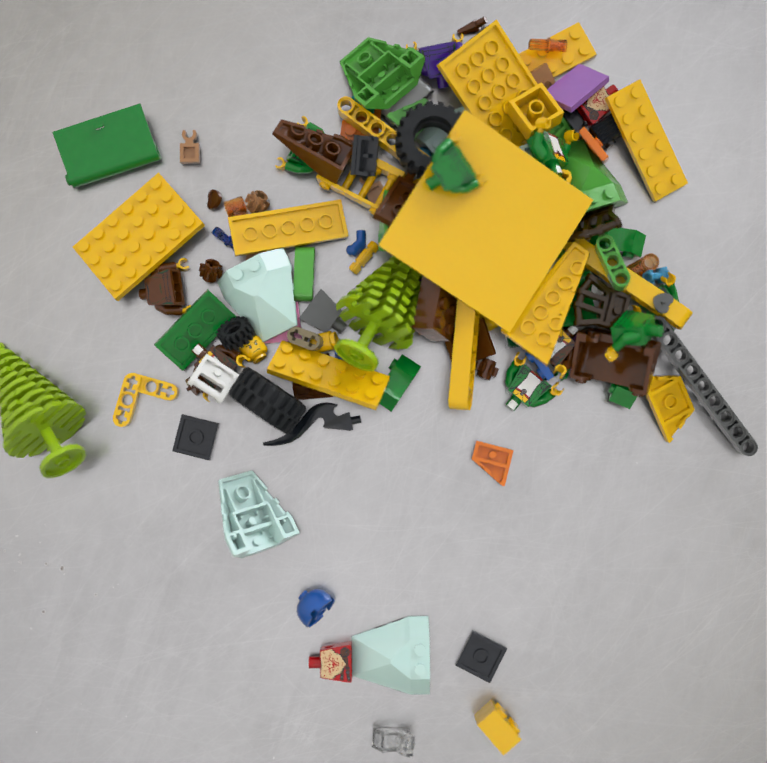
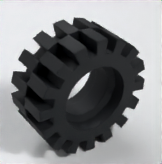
M236 316V319L234 317L230 318L231 321L228 322L226 320L225 324H221V328H218L217 337L226 350L232 351L233 348L235 350H238V347L243 348L244 344L248 345L250 343L249 340H252L253 336H255L253 327L244 316L241 318Z

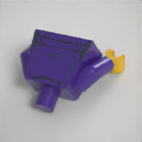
M453 34L451 42L420 47L418 49L417 43L413 42L414 49L425 57L421 74L429 79L436 78L438 89L449 87V84L436 65L463 45V34H460L459 40L455 39V34Z

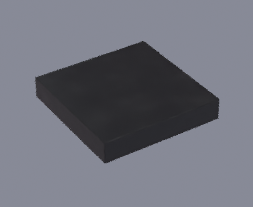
M182 414L172 451L210 461L220 423Z
M472 630L455 666L491 683L507 651V647Z

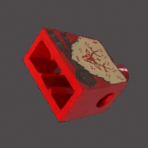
M611 85L607 89L603 86L576 109L584 121L588 122V128L599 122L610 111L605 98L618 91L615 85Z
M352 641L322 646L320 648V656H309V668H320V678L352 683Z

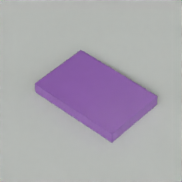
M578 64L547 90L562 109L572 113L609 82V76Z

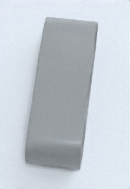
M420 76L417 86L391 108L382 109L381 113L395 127L396 125L386 117L388 113L399 110L423 98L428 99L434 90Z

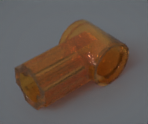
M242 196L223 202L228 217L246 215L247 209Z
M649 253L626 267L642 277L646 270L654 271L658 267L659 258L655 254ZM645 259L653 261L652 268L646 267Z

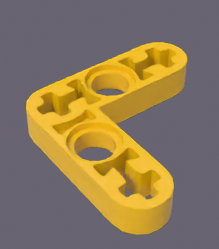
M127 374L123 380L113 414L114 424L119 427H126L131 423L140 393L172 401L179 395L178 387L172 383L140 374ZM134 376L135 380L138 381L137 385L134 384L132 390H136L135 394L125 391L126 388H131L129 379H133ZM151 381L155 382L157 386L154 392H149L146 388L147 384ZM161 383L164 389L172 387V391H175L174 395L168 397L167 393L161 392ZM129 394L132 396L133 402L127 406L123 403V398ZM120 408H128L130 409V412L125 411L124 417L127 418V420L123 421L121 424V420L118 419V416H122L124 410H120Z

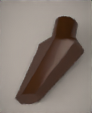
M483 16L458 29L457 32L458 34H466L480 31L481 26L487 24L488 21Z

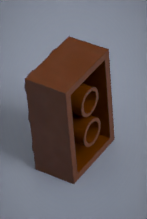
M423 276L412 328L430 341L451 342L454 333L457 298Z

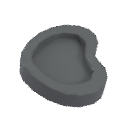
M668 293L656 295L653 298L654 308L661 314L667 313L669 305L673 302V296Z

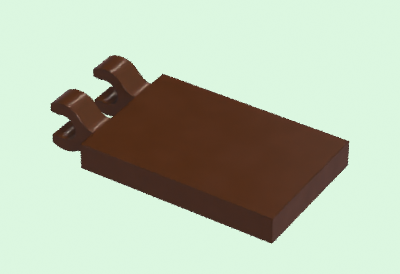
M407 173L405 178L400 175L398 176L375 211L374 219L390 227L416 184L412 183L416 175L415 173L412 175Z

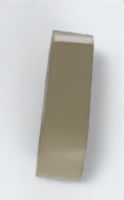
M292 327L287 333L289 342L303 348L318 351L323 346V338L319 334L300 327ZM294 333L302 335V340L299 338H295ZM308 338L315 339L317 344L312 345V343L307 342Z

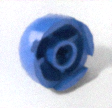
M313 589L309 592L306 590L298 597L300 601L297 604V616L306 627H312L323 618L322 614L326 609L328 611L331 609L335 600L324 590Z

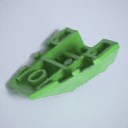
M368 37L341 59L340 63L357 102L366 109H389L417 86L425 57L412 47L407 49L401 48L399 44L389 45L386 41Z
M585 140L572 142L570 144L571 149L567 155L569 163L562 169L568 170L571 173V185L593 199L586 212L612 204L615 207L627 204L628 201L622 186L606 166L600 162L598 156L592 152Z

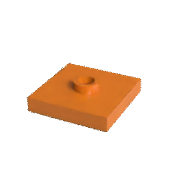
M584 126L579 131V137L585 140L588 147L598 156L601 163H606L609 160V156L602 149L603 144L597 137L593 138Z

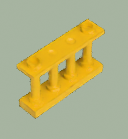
M377 158L376 176H368L358 195L348 190L356 175H350L351 170L342 186L318 174L316 179L321 188L327 191L331 189L368 208L369 212L374 215L383 201L384 190H390L398 176L400 175L405 178L406 174L404 171ZM382 173L387 176L388 180L374 204L365 199L377 175Z

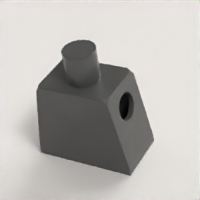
M322 289L319 290L299 317L302 322L322 332H328L333 328L342 334L347 327V324L339 319L342 310L336 309V303Z

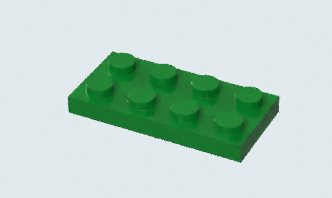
M207 289L154 343V346L183 371L197 357L191 350L198 343L206 348L217 337V330L221 328L220 325L225 324L226 320L228 322L231 321L230 318H235L236 315Z

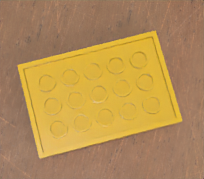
M495 20L436 66L466 111L519 147L527 144V141L507 114L509 101L538 84L499 22Z
M158 172L77 242L73 249L114 299L119 301L198 233L205 224Z

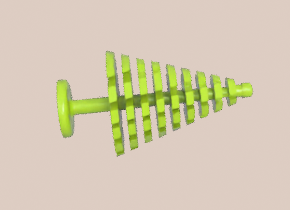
M392 256L381 267L367 276L364 281L355 286L356 288H353L347 295L343 296L337 302L336 309L339 310L345 306L347 308L339 316L344 322L356 316L357 318L352 320L348 326L354 331L361 329L358 333L361 336L358 342L350 339L338 340L334 346L338 356L358 369L374 371L379 363L376 355L368 348L371 341L381 346L394 341L389 348L397 350L408 349L413 344V333L415 330L410 326L414 325V316L416 315V306L422 282L418 280H421L423 275Z
M0 342V417L5 453L8 452V455L12 457L24 458L27 454L29 457L39 455L47 448V452L50 451L51 453L41 461L39 466L42 476L45 478H56L71 472L84 461L86 451L78 444L61 446V444L71 438L85 421L83 417L86 415L85 409L37 370L33 369L27 362L25 363L12 350L6 349L4 344Z

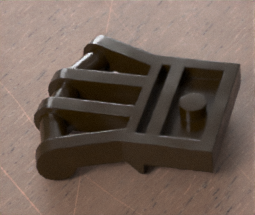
M614 204L586 212L568 242H574L577 239L589 240L592 236L605 235V232L614 228L619 229L623 227L620 218L615 214Z
M588 273L585 281L575 293L577 295L576 301H573L572 304L575 316L573 325L574 327L597 325L598 327L611 330L615 322L628 310L631 295L607 287L593 274ZM594 285L604 293V296L588 291L589 287ZM584 297L602 303L601 308L583 303ZM582 310L598 315V319H583Z

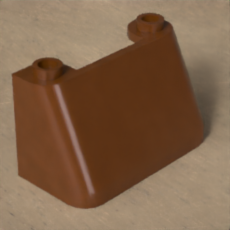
M586 327L577 333L569 378L575 379L578 383H587V381L595 379L629 387L632 395L643 397L649 393L661 349V342L650 339L644 346H624L617 352L619 356L614 361L609 362L605 357V353L613 344L611 331Z

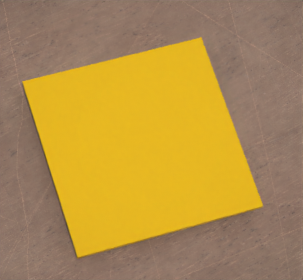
M464 110L450 133L456 130L453 134L455 139H459L462 136L457 145L476 175L486 174L481 177V181L483 183L489 181V183L481 187L479 186L469 193H452L450 190L445 191L441 185L431 191L425 181L434 175L430 168L433 165L431 161L378 246L510 333L593 202V199L471 113Z

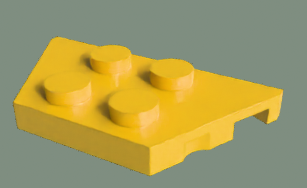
M653 376L649 393L646 397L665 441L670 443L676 430L682 428L685 420L690 417L695 409L681 376Z

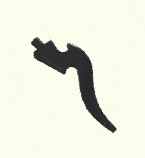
M319 403L307 411L292 432L275 440L263 442V445L278 446L291 443L298 439L318 418L324 419L323 427L326 429L351 431L353 430V424L361 423L360 415L351 417L350 412L337 416L334 413V407L338 406V404Z

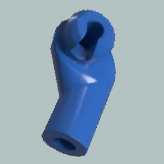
M365 230L356 231V241L346 248L348 255L356 256L366 247Z

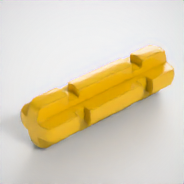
M370 241L367 245L368 248H364L355 259L356 262H352L349 266V269L354 274H358L361 271V266L364 267L372 258V253L377 252V243Z

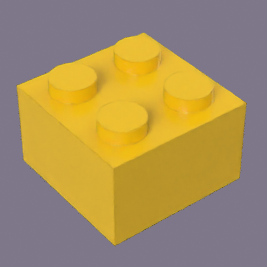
M541 82L509 101L507 114L527 140L535 134V131L537 132L538 129L535 122L538 118L551 119L550 128L544 129L547 132L561 123L564 111Z
M490 700L474 714L477 726L503 756L522 740L519 735L521 731L512 717L507 718L504 708L498 702L495 704Z

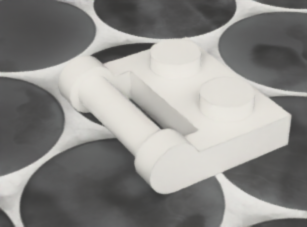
M206 354L187 384L196 386L215 398L217 403L221 404L239 377V374ZM199 375L222 388V392H218L199 380Z

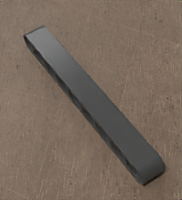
M653 315L659 321V325L663 326L662 337H652L655 341L661 342L662 352L735 450L745 456L755 455L758 445L667 321L661 316ZM666 335H669L670 342L665 345L663 339ZM680 350L682 356L679 360H676L675 353ZM689 366L693 367V372L691 375H687L686 370ZM703 381L704 388L699 391L698 384ZM714 396L716 401L710 406L709 400ZM726 411L727 416L725 420L721 421L720 416ZM737 427L738 432L736 435L733 436L732 430L733 428ZM746 442H748L749 447L747 450L744 451L743 446Z

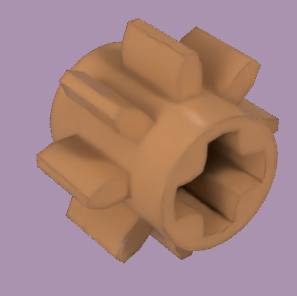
M260 190L252 191L245 199V202L248 203L246 207L251 213L266 211L270 203L267 202V195Z

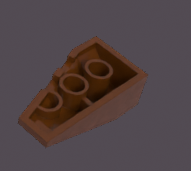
M283 119L280 120L272 133L273 136L316 173L337 184L352 157L353 142L338 134L333 136L324 134L323 130L316 129V131L306 129L304 125Z

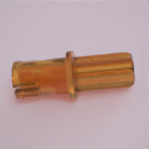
M547 37V39H530L528 49L546 51V53H549V51L566 52L567 40L550 39V37Z

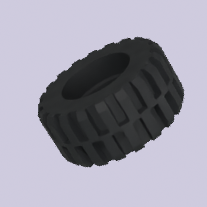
M427 101L425 106L419 103L415 105V110L410 108L406 112V116L402 117L399 122L395 140L397 158H400L402 167H407V172L410 175L413 173L417 175V179L422 177L431 163L432 157L421 153L417 149L414 142L415 135L427 127L439 128L448 135L462 114L460 111L454 112L455 107L452 105L445 107L443 106L444 102L438 101V105L433 104V101Z
M249 367L243 369L229 390L230 397L285 434L292 432L306 411V406Z

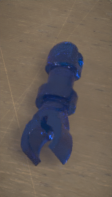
M215 227L211 233L223 241L225 246H230L233 249L231 235L228 236L221 228Z

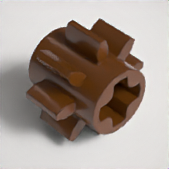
M208 259L205 261V264L200 263L199 276L204 281L213 283L216 282L217 278H221L223 274L222 265L217 260Z
M484 358L482 362L478 360L475 366V370L478 371L476 376L489 381L491 376L495 378L499 368L495 367L497 362L488 358Z

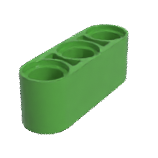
M607 234L599 236L595 245L597 256L613 289L623 291L627 288L631 278L614 239ZM601 242H606L609 244L610 247L607 249H603L599 246V244ZM614 259L618 265L610 266L607 261ZM621 276L626 282L619 284L615 278Z
M295 247L294 301L311 302L313 300L315 247Z

